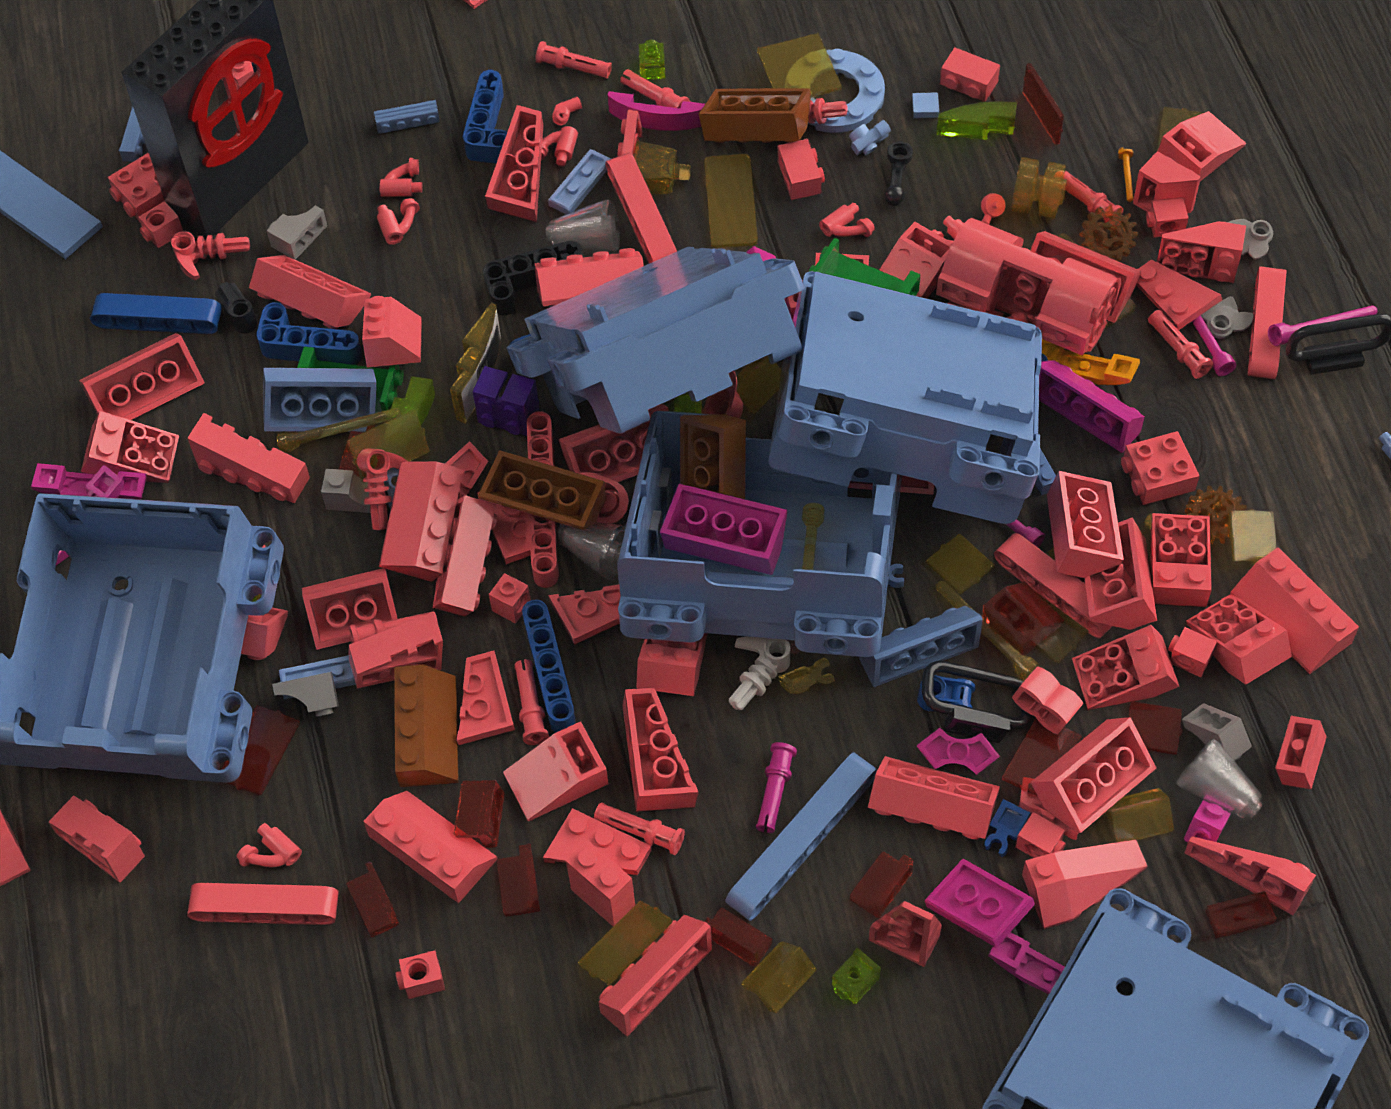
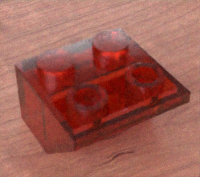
M1026 582L1004 587L983 605V620L1022 658L1065 622Z

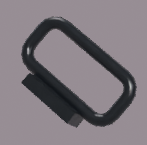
M1375 314L1301 327L1291 334L1286 346V356L1292 361H1306L1310 375L1362 367L1365 362L1362 351L1377 349L1391 338V315ZM1383 325L1380 335L1373 339L1358 341L1357 339L1307 346L1304 347V350L1297 351L1299 342L1308 336Z
M934 661L925 667L922 676V697L926 705L933 711L948 715L944 720L945 732L974 737L982 733L988 741L1000 743L1010 731V728L1020 729L1030 723L1032 715L1021 709L1019 717H1011L942 702L934 696L933 692L934 675L938 672L1011 687L1016 690L1024 682L1022 679L946 661Z

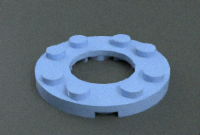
M842 49L825 50L809 54L792 67L787 75L785 88H810L816 78H820L821 75L828 72H835V74H838V72L843 73L845 77L855 79L859 86L857 97L847 104V115L827 118L824 124H818L816 120L815 123L811 124L816 126L815 130L830 133L855 130L859 126L869 123L879 108H882L885 95V83L882 74L871 61L859 54ZM811 94L810 101L814 103L816 99Z

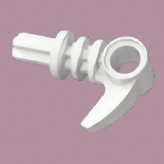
M748 636L736 639V648L754 651L760 656L755 660V665L750 666L749 672H743L740 676L742 684L729 698V703L734 709L743 710L754 695L762 696L766 691L765 686L771 683V679L775 678L777 673L788 669L790 665V644L787 640ZM773 653L783 654L780 657L772 656Z

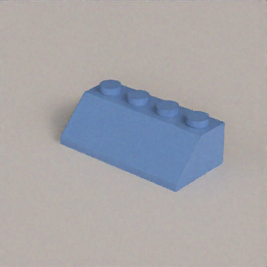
M263 368L264 431L374 432L376 378L373 369Z
M967 606L958 609L950 608L937 617L931 619L924 618L918 621L916 625L905 629L897 628L893 630L889 635L881 638L880 650L876 655L859 657L873 687L923 669L931 662L944 661L978 648L983 619L980 614Z

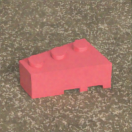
M431 612L349 644V662L356 687L362 688L394 681V667L426 665L441 670L443 639L435 613Z
M73 795L49 821V824L59 837L120 883L145 857L140 848L142 842L130 830L117 823L110 816L99 812L96 806L87 799L82 801Z

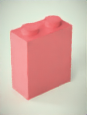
M586 840L566 860L571 890L614 928L636 907L632 878L590 841Z

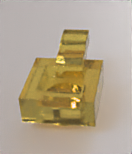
M825 657L816 661L814 665L808 668L802 666L778 676L782 688L790 694H800L807 691L809 686L817 683L816 680L823 684L835 681L834 676L830 673L821 675L822 669L830 666L829 661Z

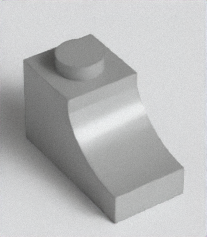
M315 205L312 209L300 215L286 216L282 214L276 221L271 223L267 230L271 247L296 260L327 227L324 210Z
M326 469L321 490L326 510L371 513L370 505L364 504V499L369 497V493L364 492V488L368 487V483L363 482V479L356 476L351 470Z
M332 672L272 684L274 695L295 697L307 706L308 712L315 711L316 716L333 713L332 707L339 706Z
M1203 703L1182 718L1185 729L1200 738L1212 756L1228 763L1239 759L1244 752L1252 747L1242 720L1237 716Z

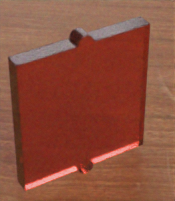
M1131 701L1128 717H1131L1147 750L1177 755L1179 736L1183 732L1180 728L1182 709Z

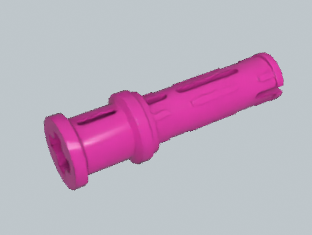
M781 742L771 745L772 757L770 765L765 769L768 781L758 823L756 824V829L764 832L766 821H768L767 833L775 832L784 785L791 778L790 765L792 758L797 753L794 746Z

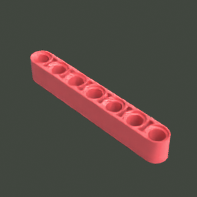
M534 412L527 419L528 459L555 466L551 418L545 412ZM530 514L531 566L534 582L542 588H549L555 585L559 578L557 522ZM545 568H546V569H550V570L545 571V572L541 571L542 569H545Z

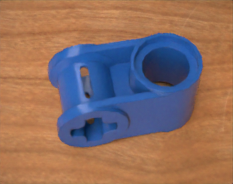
M934 675V692L938 694L934 696L939 701L973 708L970 703L971 695L975 691V684L972 681ZM921 681L917 697L918 704L924 710L933 711L923 700Z

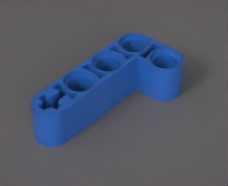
M495 70L484 71L479 76L463 133V141L467 158L473 161L497 164L507 132L495 129L503 100L501 75Z
M274 302L264 307L257 329V339L261 352L266 358L299 361L303 348L312 347L315 349L317 359L320 361L351 365L361 361L362 349L359 337L355 332L291 326L284 305Z

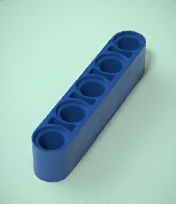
M100 293L95 298L90 321L95 326L106 329L213 334L218 329L222 305L213 299Z
M531 600L522 609L523 620L549 724L556 733L576 724L574 708L548 608L543 601ZM534 616H541L539 619H531ZM541 640H547V642L544 644L537 643ZM548 664L554 665L552 668H543L545 665ZM553 689L561 690L558 693H549ZM559 714L567 715L563 719L556 718V716Z

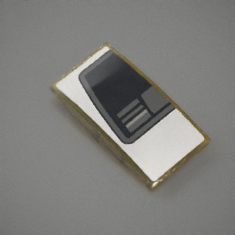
M494 303L490 304L462 340L464 355L456 364L458 379L451 386L450 392L455 417L463 423H466L475 409L472 391L484 366L494 368L498 359L502 336L497 305Z

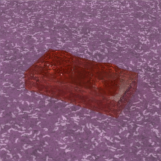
M1266 891L1209 905L1205 910L1216 938L1274 924L1277 919Z

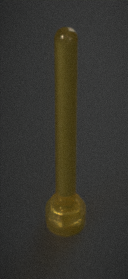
M393 408L299 433L296 431H281L277 433V444L280 451L284 453L295 451L296 447L300 446V443L398 419L401 416V411L398 408Z
M808 503L802 509V521L806 526L803 570H814L817 530L824 522L825 509L818 503Z
M937 582V591L956 609L967 606L975 611L946 582ZM983 619L981 633L1013 663L1015 674L1025 681L1037 666L1040 667V665L1031 656L1027 657L1016 651Z

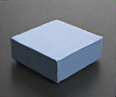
M913 93L914 118H939L938 93Z

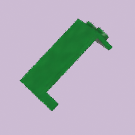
M836 238L833 239L829 247L825 246L823 248L820 260L816 265H812L808 271L820 272L913 296L917 295L920 288L921 274L910 271L903 281L840 254L839 239Z
M312 347L303 348L297 367L373 369L376 378L375 416L389 418L391 408L396 406L397 386L402 385L404 375L399 365H390L389 369L320 361L317 359L315 349Z

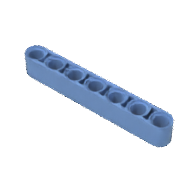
M856 753L850 754L730 890L725 900L726 904L747 920L752 921L874 781L878 769Z

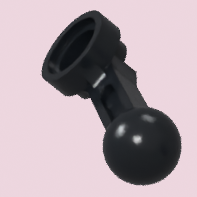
M894 142L887 149V158L892 164V177L890 186L885 190L884 199L892 206L901 204L905 197L904 190L901 188L902 176L906 165L913 157V148L906 142ZM900 154V155H904L905 157H901V158H900V157H896L895 155Z

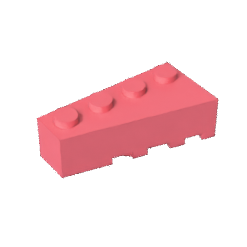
M519 105L516 106L485 195L488 209L537 222L543 138L541 111Z
M205 413L202 414L187 438L198 468L202 472L209 475L212 473L219 475L230 483L238 482L246 485L255 492H265L279 501L296 502L310 479L305 462L274 447L269 451L260 440L252 436L247 440L235 433L234 427L226 423L223 427H220L211 422L212 416Z
M466 495L457 500L444 570L437 577L433 608L464 617L477 609L480 602V594H478L479 583L483 582L486 574V567H483L484 559L488 556L492 542L489 540L490 531L494 529L497 521V514H494L496 504Z
M655 688L626 689L623 700V714L636 812L695 807L698 789L690 777L685 759L683 760L678 742L670 730L667 716Z

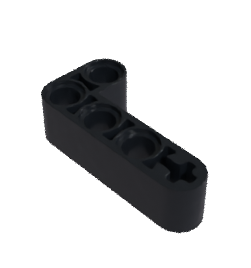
M566 241L488 262L483 268L486 292L493 311L496 313L497 309V314L502 316L511 314L515 309L513 291L537 285L535 263H541L540 260L544 258H556V261L567 260V256L582 255L581 245L575 241Z

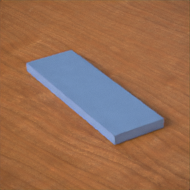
M0 151V213L65 259L103 227L100 220Z

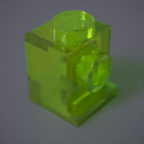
M652 39L645 41L644 44H639L641 77L646 80L665 79L664 44ZM660 65V68L645 69V66Z
M857 948L853 955L832 975L834 992L841 999H849L853 1004H856L880 979L881 967ZM854 972L859 977L853 979L849 975Z

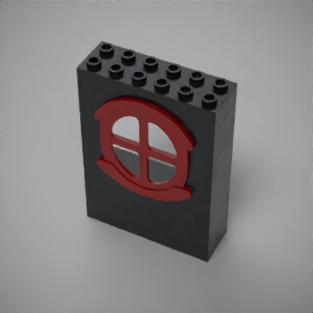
M199 0L121 72L165 202L178 215L183 226L203 236L205 239H207L208 235L213 237L309 143L273 0ZM250 61L254 74L242 86L236 89L232 69L240 62ZM223 78L228 99L207 118L211 95L219 80Z

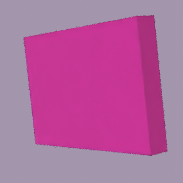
M962 859L924 900L929 909L996 948L1035 905L1033 898L965 859Z

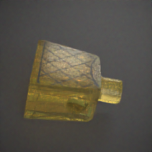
M642 141L636 142L634 159L651 194H670L673 192L675 179H690L691 167L686 164H677L675 149Z

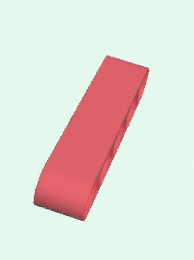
M629 152L607 160L605 165L609 178L649 264L677 252L633 155Z
M1261 266L1258 268L1255 283L1248 376L1276 379L1280 345L1274 346L1269 341L1268 328L1273 324L1281 323L1283 320L1286 270Z
M1013 533L994 552L996 561L1004 569L1093 637L1101 638L1112 627L1090 620L1085 583L1076 576L1058 573L1056 561L1022 535Z
M196 883L191 887L187 916L192 920L201 922L333 924L336 919L339 891L329 886Z

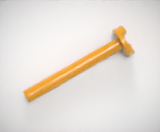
M1122 147L1118 150V158L1123 160L1127 201L1132 202L1133 190L1129 159L1133 157V150L1123 149Z

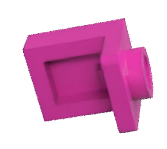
M1203 800L1191 821L1184 840L1189 842L1193 836L1217 842L1231 813L1223 810L1217 804L1208 803Z

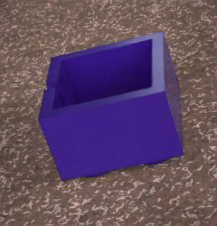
M484 366L472 391L478 423L489 428L496 427L507 430L514 435L521 434L527 436L528 417L532 413L540 411L536 380L512 374L502 397H499L508 373Z

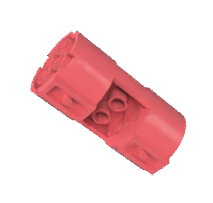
M974 218L968 219L961 227L948 252L942 272L938 277L936 295L984 313L991 312L996 308L1009 314L1023 312L1027 315L1028 322L1035 324L1041 330L1042 339L1082 356L1087 351L1091 352L1108 323L1106 320L1111 308L1115 306L1121 279L1072 258H1067L1063 264H1060L1052 258H1046L1031 252L1027 248H1022L1024 239Z

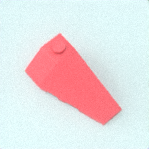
M1137 840L1053 852L1025 861L1022 876L1030 897L1034 900V907L1042 927L1047 929L1073 921L1087 908L1103 900V897L1109 891L1120 888L1147 869V864Z
M904 901L871 925L869 941L924 967L940 937L942 924L933 914Z

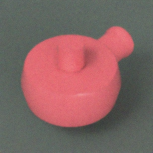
M990 193L982 199L981 210L985 215L981 222L990 224L992 218H996L1004 212L1005 200L1001 195Z

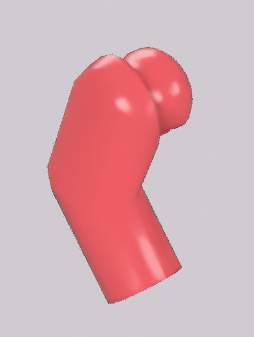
M575 97L557 104L552 114L554 123L557 125L566 124L571 112L582 109L580 99Z

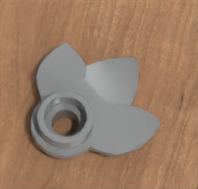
M1236 219L1227 222L1246 226L1241 255L1249 253L1254 260L1266 255L1269 250L1268 243L1273 238V229L1267 221L1256 220L1251 223L1245 219Z
M1230 296L1220 301L1201 316L1207 323L1206 325L1215 338L1222 339L1229 337L1232 332L1247 329L1253 321L1254 314L1239 312L1234 298Z

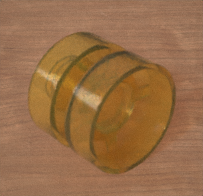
M1022 157L1014 189L1012 211L1029 214L1034 201H1038V215L1056 219L1058 207L1063 204L1067 179H1064L1066 164L1049 162L1044 175H1039V160Z

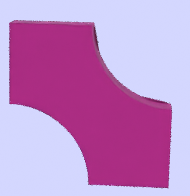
M939 727L916 745L934 769L945 764L957 763L968 767L977 775L1000 757L982 733L972 738L959 739L949 736Z

